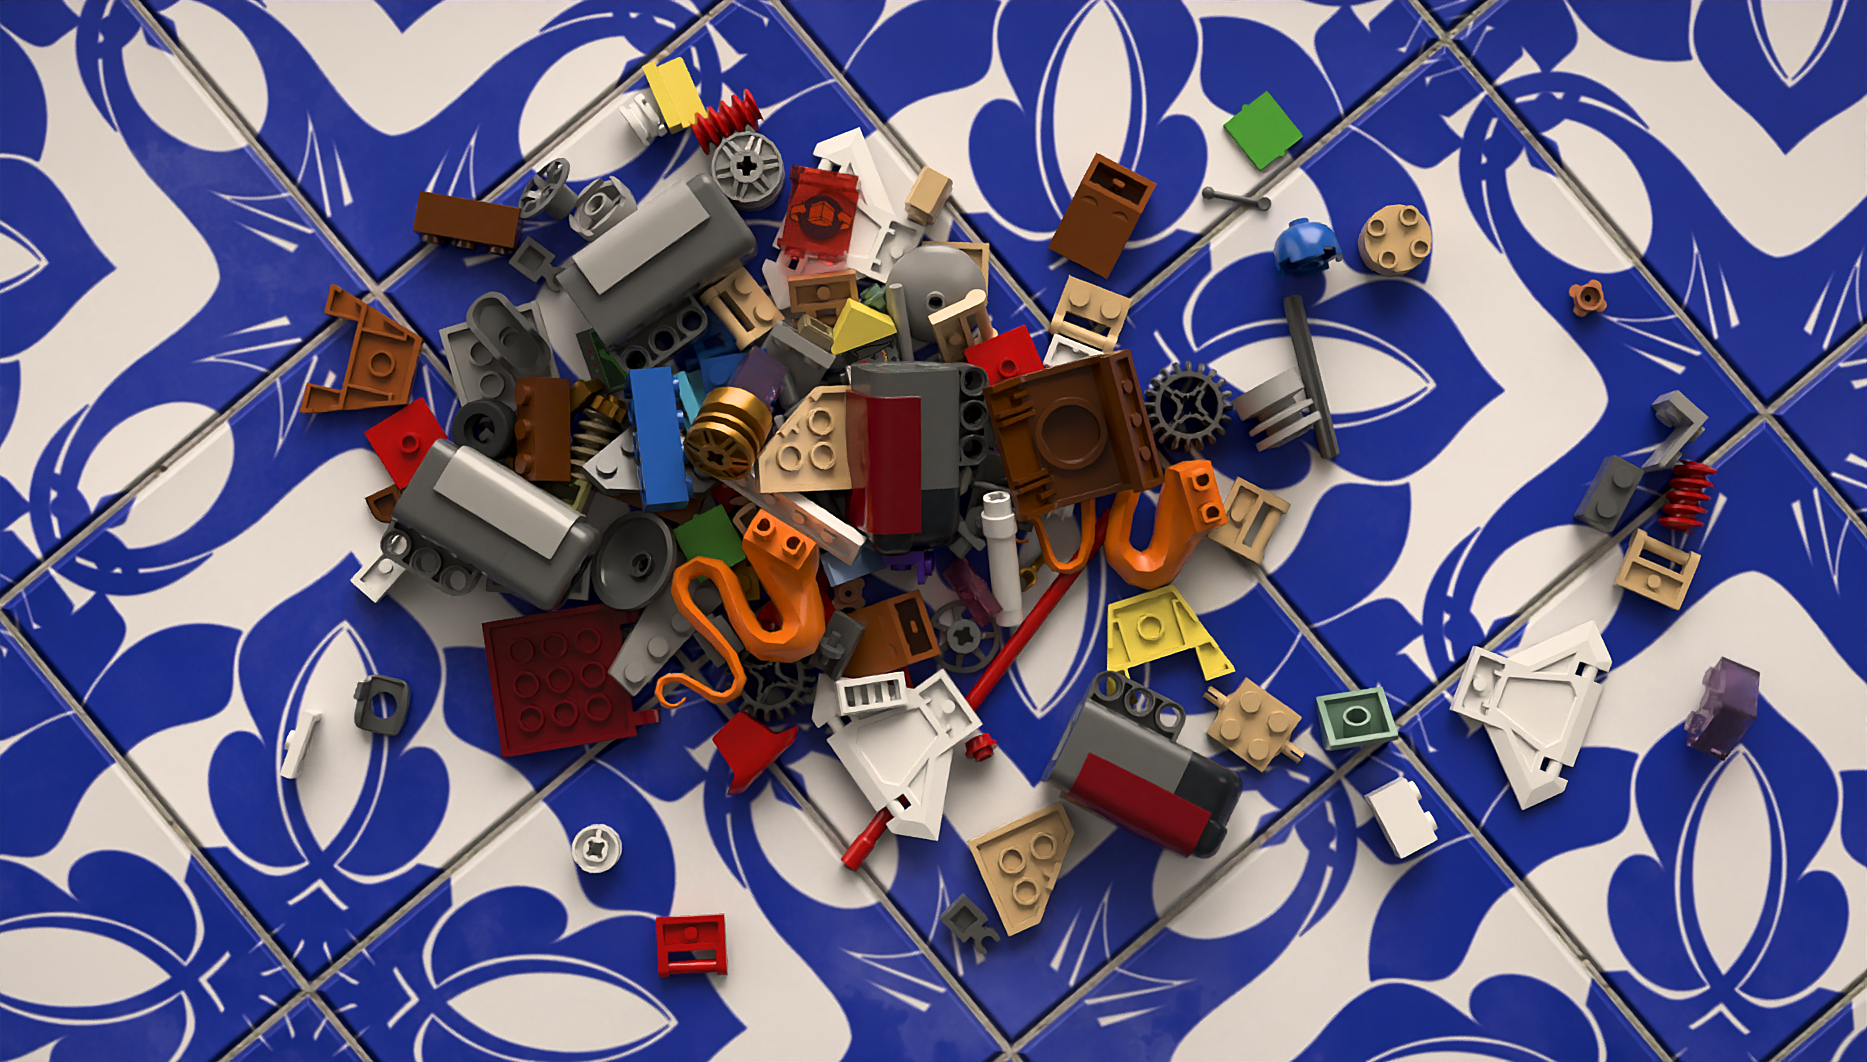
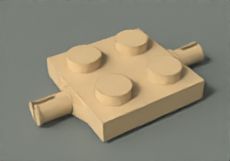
M1245 677L1236 691L1227 697L1212 687V685L1207 690L1215 695L1217 699L1205 691L1203 698H1206L1219 708L1216 719L1206 733L1256 769L1263 772L1270 761L1281 752L1296 764L1301 759L1293 754L1291 750L1303 758L1305 751H1302L1289 741L1292 731L1302 717L1250 679Z

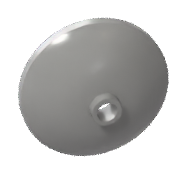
M943 244L923 245L904 254L890 270L885 286L886 307L895 323L889 286L896 283L903 285L910 335L912 338L926 343H937L928 318L929 315L966 299V295L975 289L983 290L987 298L985 279L976 262L963 251ZM932 297H939L942 302L935 306L929 300ZM974 314L966 317L970 330L977 324Z

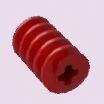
M747 88L743 90V101L733 94L731 95V107L721 100L719 101L718 113L711 106H708L706 108V119L699 112L694 113L695 124L689 121L706 155L710 154L709 143L712 142L718 148L722 142V137L728 138L734 134V131L738 133L746 132L747 125L755 132L759 131L758 120L761 119L764 122V119Z
M1679 460L1684 465H1675L1672 471L1680 478L1669 480V485L1677 491H1669L1665 495L1666 499L1673 504L1662 506V511L1670 517L1660 518L1658 523L1667 529L1696 535V533L1692 532V528L1703 527L1704 523L1695 518L1696 514H1707V510L1699 505V501H1710L1711 499L1702 490L1703 488H1714V484L1706 479V475H1717L1718 471L1701 463Z

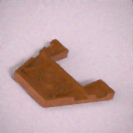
M331 284L324 314L358 322L342 389L337 390L307 383L300 412L316 414L409 405L424 339L339 286Z

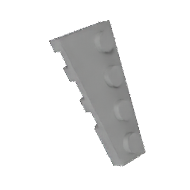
M677 550L674 570L688 562L687 558L679 550ZM674 571L662 593L641 611L637 623L626 638L608 671V674L631 696H635L696 631L679 612L672 597L671 587ZM698 578L691 580L688 589L691 599L707 617L722 602L718 588L709 579L702 583L699 582Z

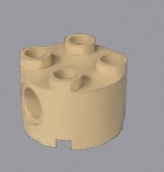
M1401 204L1386 206L1375 212L1362 227L1358 238L1359 255L1369 269L1382 274V276H1402L1421 264L1430 253L1432 242L1430 226L1424 216L1414 206Z

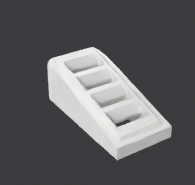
M904 671L833 683L839 717L909 705ZM891 680L894 682L896 700L890 701L887 681ZM874 683H880L881 703L876 702ZM861 685H866L868 705L862 704ZM852 687L855 707L848 706L846 688Z

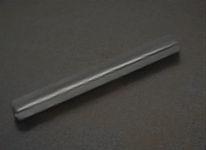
M1299 294L1287 296L1283 299V306L1302 382L1305 385L1306 399L1312 398L1314 402L1308 406L1310 414L1319 411L1322 416L1313 425L1322 459L1337 457L1340 451L1302 297Z

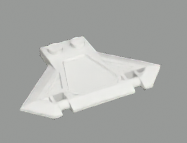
M860 127L816 145L813 155L820 158L821 162L817 170L807 167L772 244V247L781 250L777 261L773 262L766 259L762 272L779 311L791 307L787 277L855 269L857 281L868 277L879 283L886 284L894 264L904 254L920 246L926 232V227L893 213ZM834 165L841 167L836 178L829 176ZM815 196H827L834 199L853 220L849 230L839 231L835 236L827 240H815L802 231L799 223L790 219V211L793 206L802 204V201L805 203ZM793 256L800 259L795 270L788 268Z
M1594 620L1509 658L1477 646H1473L1449 710L1483 722L1521 810L1564 792L1568 780L1558 776L1563 764L1570 767L1574 766L1603 688V685L1594 682L1598 669L1609 672L1612 664L1611 657ZM1579 662L1585 664L1581 676L1575 674ZM1544 757L1550 759L1546 771L1540 770Z
M943 668L915 689L906 688L908 706L848 715L852 722L845 725L838 716L833 685L836 681H833L827 674L819 673L812 720L818 728L827 723L835 733L827 739V742L877 812L885 806L894 818L887 822L886 825L893 834L938 841L954 745L983 725L981 720ZM841 677L837 681L849 680L851 678ZM874 683L876 702L881 703L880 683ZM861 685L862 704L868 705L866 685ZM888 685L890 701L896 700L894 685ZM852 687L846 688L848 706L855 707ZM902 794L906 796L911 804L907 809H904L897 799Z

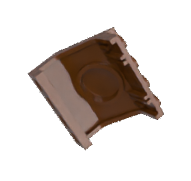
M1130 348L1085 357L997 381L991 386L982 388L1018 522L1029 521L1057 508L1126 490H1133L1134 493L1144 492L1165 483Z

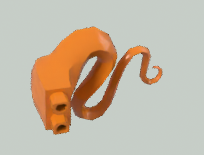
M1209 460L1182 461L1166 468L1164 474L1165 483L1161 486L1155 511L1153 535L1148 548L1142 552L1134 549L1129 541L1133 515L1141 492L1134 493L1133 490L1117 492L1109 514L1104 548L1107 563L1128 585L1152 591L1173 582L1197 548L1201 539L1215 529L1228 524L1211 461ZM1095 498L1080 502L1081 543L1077 559L1069 563L1059 562L1055 558L1042 519L1036 517L1029 520L1034 525L1043 560L1052 572L1071 575L1086 567L1095 539ZM1016 538V543L1022 544L1029 542L1028 539L1018 540Z
M760 509L753 518L743 537L742 550L766 593L778 609L782 619L781 629L774 632H769L762 628L749 606L738 576L723 560L698 555L674 570L671 594L679 612L724 658L735 679L731 689L720 693L711 690L683 673H668L658 679L654 692L662 707L671 710L680 707L686 701V697L677 704H669L664 700L662 695L663 688L670 683H681L713 704L726 705L741 695L747 681L736 651L691 599L688 591L691 580L699 576L710 578L717 586L730 623L746 650L759 660L793 663L816 651L826 629L824 605L816 581L820 551L815 541L763 509Z

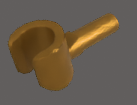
M1042 553L1033 564L1019 571L1020 577L1026 580V587L1021 592H1026L1036 584L1038 579L1036 573L1045 563Z

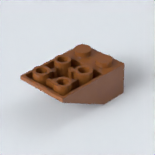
M1096 152L1048 249L1108 279L1157 183Z
M919 589L846 614L848 617H853L863 624L866 629L841 677L856 679L880 675L941 654Z

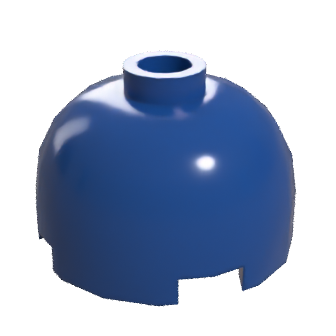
M1308 218L1291 221L1288 224L1289 228L1284 230L1276 239L1273 250L1274 264L1277 275L1280 278H1285L1288 272H1295L1297 278L1314 275L1329 269V261L1335 259L1336 262H1341L1343 259V252L1336 234L1327 225L1320 222H1309Z

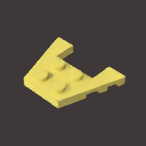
M1173 584L1107 605V671L1117 672L1130 679L1128 668L1194 647L1205 681L1235 672L1232 663L1223 654L1218 644L1209 635ZM1107 677V696H1110L1115 692L1116 686L1113 679ZM1135 693L1130 696V705L1138 703Z

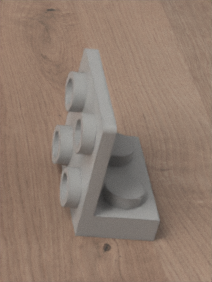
M780 319L777 320L761 349L767 348L772 378L791 372L800 400L818 386L827 369L830 368L836 358V355H833L831 350L826 351L798 335V330ZM773 382L760 384V388L769 393L774 392L775 397L778 398Z
M1678 390L1660 395L1651 405L1657 411L1656 417L1668 427L1674 426L1676 429L1642 465L1641 468L1645 472L1660 471L1664 467L1667 469L1671 468L1682 456V453L1679 452L1682 446L1687 441L1690 444L1693 443L1705 430L1702 424L1708 419V416Z

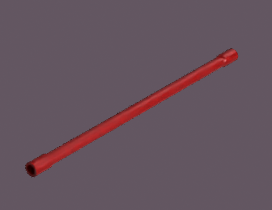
M1108 507L1095 523L1094 544L1086 566L1104 544L1111 510ZM1079 548L1069 562L1077 559ZM1085 568L1071 575L1059 573L965 697L974 712L977 711ZM902 794L897 798L904 807L908 801L906 796ZM886 806L878 811L869 825L857 836L840 859L854 871L859 869L872 852L876 842L888 828L886 823L894 818Z

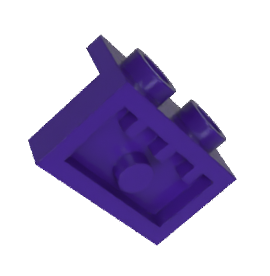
M928 549L911 550L907 555L882 556L883 565H891V570L894 571L911 570L912 565H917L918 585H925L928 576H932L935 568L934 551H928Z

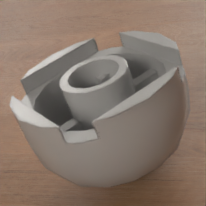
M609 176L611 180L605 182L601 178L596 179L586 186L578 195L575 204L577 209L574 217L569 214L571 228L590 243L638 210L634 195L614 176Z

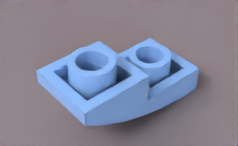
M864 546L852 566H849L830 552L820 555L824 573L828 577L831 587L891 566L883 565L882 555Z

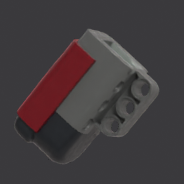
M934 361L857 363L851 365V390H846V447L852 489L845 490L846 523L852 525L854 529L867 538L864 544L865 548L882 556L907 555L911 550L945 547L954 540L959 529L960 520L959 466L980 464L987 457L989 450V412L982 388L989 386L988 374L981 367L964 362L941 363ZM971 371L973 376L972 382L968 387H965L964 377ZM971 406L973 410L972 416L968 421H965L963 417L964 411L967 407ZM971 440L973 444L972 450L969 454L964 455V445Z
M1110 670L1100 672L1092 678L1083 698L1075 707L1041 777L1042 782L1061 791L1060 798L1130 834L1185 859L1189 856L1207 859L1216 855L1227 835L1226 825L1243 791V781L1234 771L1176 742L1186 720V713L1181 705ZM1103 677H1110L1115 682V692L1110 696L1103 695L1099 690V681ZM1135 692L1143 694L1146 698L1145 708L1140 712L1134 711L1129 704L1130 696ZM1166 707L1173 709L1176 713V722L1171 727L1163 725L1160 720V714Z

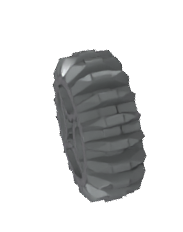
M1191 361L1185 362L1184 371H1181L1179 364L1175 362L1171 365L1172 375L1165 368L1159 371L1160 376L1164 380L1163 382L1154 377L1150 380L1151 385L1157 389L1156 391L1151 389L1144 391V396L1153 399L1152 402H1145L1146 410H1152V414L1148 415L1149 422L1155 421L1156 423L1151 428L1152 434L1157 433L1159 430L1164 433L1158 441L1161 445L1167 441L1168 437L1173 439L1170 445V449L1173 451L1177 449L1179 442H1183L1185 453L1190 452L1191 442H1194L1196 449L1201 451L1204 449L1203 438L1210 445L1216 443V439L1212 434L1213 431L1220 436L1226 433L1219 423L1230 424L1232 418L1223 415V411H1232L1234 409L1231 403L1223 404V399L1231 397L1232 392H1220L1219 388L1226 384L1224 378L1220 379L1216 384L1211 380L1217 374L1215 369H1212L1207 376L1202 374L1205 369L1204 363H1200L1197 366L1196 372L1192 371ZM1179 380H1193L1199 383L1188 394L1169 387L1170 384ZM1207 389L1214 400L1215 411L1213 419L1207 415L1208 412L1201 405L1202 396ZM1197 393L1198 396L1193 401L1194 404L1192 406L1195 414L1192 415L1189 412L1178 420L1177 418L1182 413L1181 410L1183 408L1180 400L1184 399L1186 402L1188 398H1193ZM1162 394L1168 398L1167 401L1174 407V416L1169 424L1165 422L1160 409ZM1185 420H1193L1207 427L1205 430L1195 434H1184L1176 431Z
M749 651L739 652V659L744 671L753 674L759 681L758 693L755 699L744 686L741 695L732 700L734 702L741 697L744 699V702L739 707L741 712H744L751 705L754 707L751 712V718L756 719L759 711L763 710L764 721L768 722L771 719V711H776V717L780 721L784 719L783 708H787L791 715H795L797 712L792 705L793 702L796 701L803 707L807 704L805 699L800 697V694L802 692L809 695L813 694L814 690L806 687L805 682L816 681L815 675H806V669H812L814 666L809 663L804 664L802 659L795 661L798 669L797 681L783 673L781 668L782 662H776L775 674L779 678L786 680L787 683L782 681L775 683L772 681V685H767L765 692H763L766 685V677L761 675L760 672L755 671L754 668L759 670L766 668V670H769V665L773 666L775 662L769 661L765 665H758L747 661L751 655ZM730 669L724 670V675L733 676ZM733 682L726 683L725 688L731 689ZM775 686H783L794 690L786 700L780 703H765L767 696Z

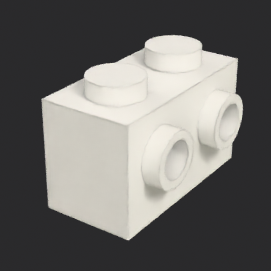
M1399 777L1364 795L1396 857L1402 859L1438 840L1434 833L1438 829L1437 824L1429 811L1423 812L1418 803L1422 796L1413 781L1407 782L1406 778Z

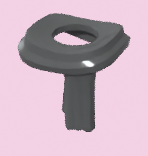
M378 674L368 676L364 682H358L355 694L353 695L354 699L357 700L354 713L355 725L362 730L378 734L397 735L404 725L410 704L411 692L408 683L402 679ZM387 692L396 699L397 709L391 717L379 718L372 712L371 701L377 693Z

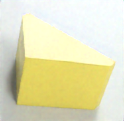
M848 298L832 330L834 342L830 349L833 355H837L897 333L892 317Z

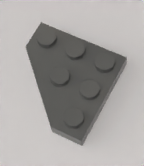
M630 426L582 466L581 473L605 495L619 496L620 493H640L637 466L641 465L640 459L636 460L632 446L633 432H637L636 426ZM680 431L681 444H683L686 436L684 431ZM690 460L688 464H684L686 477L692 478V499H703L722 483L721 480L700 471Z

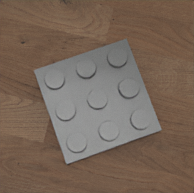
M532 301L516 306L515 308L540 334L550 348L551 360L545 370L536 377L561 378L538 302ZM467 321L440 329L439 333L461 406L463 407L466 403L478 399L503 402L515 411L517 403L515 402L514 393L517 378L511 375L473 334ZM513 327L505 328L500 334L501 343L507 347L516 345L520 339L518 330ZM484 417L478 425L492 422L489 417Z

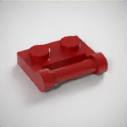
M725 913L656 917L659 979L670 978V975L717 972V976L728 975ZM716 950V959L670 961L669 952Z

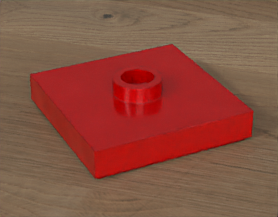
M1025 324L967 348L962 352L967 363L979 366L986 371L989 386L997 381L1045 369Z
M420 397L364 432L401 491L407 487L435 441L439 438L450 440L423 397Z

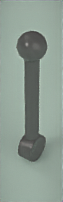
M1210 186L1204 187L1202 190V196L1207 200L1214 197L1255 205L1261 211H1266L1271 207V200L1268 197L1254 199L1214 191Z

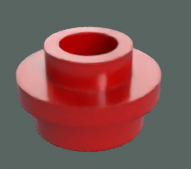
M989 733L970 739L965 743L967 749L965 752L966 758L975 759L976 762L989 759L994 755L993 750L998 746L995 739L992 740Z

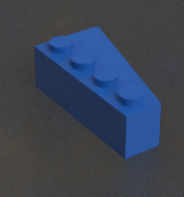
M671 366L629 370L623 392L624 398L629 399V411L627 412L629 426H636L637 431L633 432L632 446L636 460L640 459L641 465L637 466V475L643 511L647 513L685 509L689 498L693 497V483L691 477H686L684 464H688L689 459L684 452L680 438V431L684 430L683 412L676 409L675 398L680 396L678 377H672Z

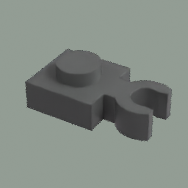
M527 236L508 264L533 283H536L540 276L546 279V285L551 291L559 293L561 290L553 283V276L561 273L566 268L552 266L550 263L555 258V255L530 236Z
M964 893L939 916L940 920L963 943L972 937L976 949L981 954L985 955L988 952L986 947L981 944L984 937L991 936L997 943L1000 941V937L994 928L983 926L988 920L987 915Z

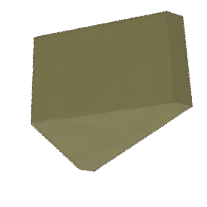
M571 476V482L542 483L541 486L542 489L586 516L597 488L595 485Z

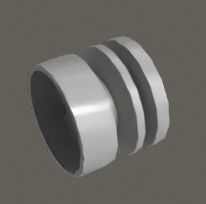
M750 131L735 133L724 139L714 152L711 163L713 179L734 208L747 212L763 210L772 205L783 192L786 176L782 157L775 144L764 135ZM746 162H751L753 168L756 169L751 170L749 176H744L743 171L739 169L745 168Z
M1295 367L1282 372L1231 401L1241 421L1254 417L1259 419L1260 423L1249 432L1250 437H1253L1265 430L1268 438L1255 444L1259 452L1265 449L1280 447L1308 432L1316 421L1322 418L1319 411L1306 417L1303 416L1301 410L1314 403L1312 398L1297 403L1293 398L1305 387Z

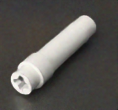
M995 491L983 496L982 526L983 534L987 540L996 623L1000 626L1011 627L1023 621L1015 536L1017 520L1015 509L1011 505L1010 494L1004 491Z

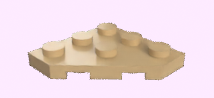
M851 385L819 386L810 392L759 452L754 462L756 494L852 489L846 447V390H851Z
M1061 800L967 841L1008 936L1041 922L1051 891L1054 888L1064 857L1075 833Z

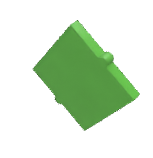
M1268 91L1264 92L1249 105L1244 104L1241 107L1242 111L1223 125L1259 172L1276 158H1283L1285 151L1304 137Z
M722 504L701 515L694 514L692 520L672 530L688 561L701 555L723 560L731 567L747 558L741 547L742 541ZM704 576L697 577L700 583L709 579Z

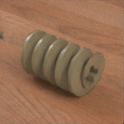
M584 408L582 412L590 420L578 421L577 425L585 433L573 434L572 436L580 445L570 446V453L575 457L570 459L571 476L593 484L581 473L582 466L613 441L609 434H620L621 430L614 424L616 419Z

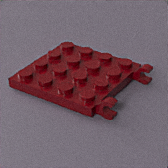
M605 603L481 623L502 758L638 736V725L661 722L659 708L635 712L633 697L608 674L611 665L624 644L621 625L637 623L643 608L634 611H619Z

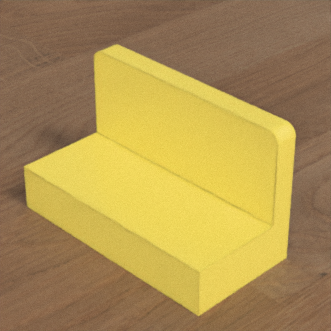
M681 57L658 67L654 61L642 66L671 134L690 127L689 121L695 124L694 113L699 112L705 119L707 118V113Z

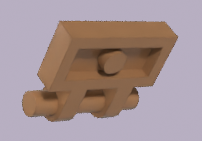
M855 269L787 277L791 312H805V314L831 328H834L848 298L859 302ZM835 308L836 314L816 316V310ZM800 318L792 319L793 328L798 330L797 322Z

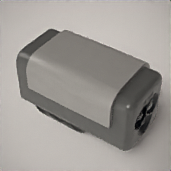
M702 173L687 183L681 179L575 254L572 257L575 263L556 275V278L628 375L630 370L628 368V360L635 354H641L646 358V364L643 369L662 367L701 339L707 333L709 324L704 310L696 299L710 287L715 286L753 260L758 253V248L752 231L710 175ZM692 314L702 318L701 326L695 331H689L683 327L684 319ZM663 334L671 335L674 338L673 346L667 351H661L656 348V340Z
M439 438L429 449L391 513L393 520L382 536L380 548L388 559L448 595L462 596L470 593L484 574L539 609L553 611L562 608L598 551L602 543V535L596 528L586 523V515L574 510L568 504L533 482L525 480L513 470L496 460L486 457L469 446H462L460 448L450 440ZM397 535L403 536L407 543L405 551L401 554L395 553L392 549V540ZM426 553H431L436 559V566L431 572H426L421 566V559ZM457 570L461 571L466 577L465 586L461 590H456L450 583L451 575Z

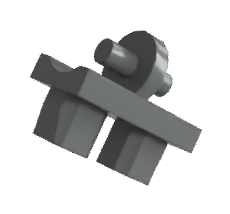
M984 506L971 508L966 514L965 519L960 514L957 534L954 540L946 545L960 559L973 547L981 551L987 544L983 536L981 517Z
M840 610L834 611L826 631L808 663L824 671L833 681L840 680L866 629L865 626L853 617H848Z

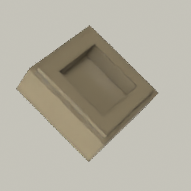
M803 313L797 322L798 335L828 351L834 342L832 328Z

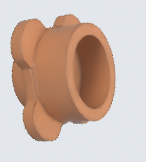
M1591 280L1583 286L1575 284L1570 287L1568 293L1573 298L1575 304L1573 312L1576 316L1584 317L1588 312L1596 311L1600 313L1605 310L1607 303L1604 300V294L1601 289L1602 285L1599 281ZM1586 295L1591 298L1589 302L1585 301Z
M861 577L832 587L835 595L832 603L836 610L841 611L847 607L859 610L865 606V599L862 597V588L865 586V582ZM847 590H850L852 592V595L850 597H847L845 595V592Z

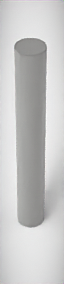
M901 283L892 284L889 286L897 330L901 361H914L903 285Z

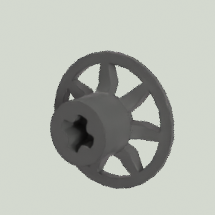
M557 158L546 164L527 184L517 206L522 209L519 216L521 219H531L545 211L552 218L559 221L572 211L577 202L578 195L565 185L570 171V164L565 158ZM545 172L548 178L546 181L541 178ZM534 184L539 188L537 191H530Z
M971 600L952 601L939 608L930 620L933 630L936 628L947 634V641L939 646L940 651L944 652L948 649H953L957 652L956 666L946 663L939 655L933 656L938 664L955 673L978 671L988 665L998 651L1000 644L999 625L996 623L994 615L978 602ZM958 606H970L978 609V611L970 620L962 619ZM951 608L953 609L955 622L951 626L936 623L944 612ZM983 613L991 621L994 632L979 630L977 623ZM994 637L993 647L989 655L985 657L978 647L980 640ZM972 652L981 660L979 664L972 667H961L965 653Z

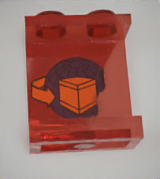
M792 165L789 176L792 188L782 238H778L777 246L780 250L785 251V256L790 258L804 259L805 255L817 256L818 262L830 265H837L838 260L847 262L862 184L859 176Z

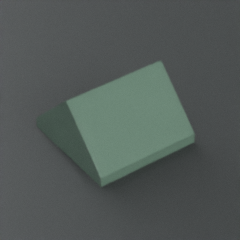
M1383 686L1316 697L1323 749L1332 751L1398 740V732Z

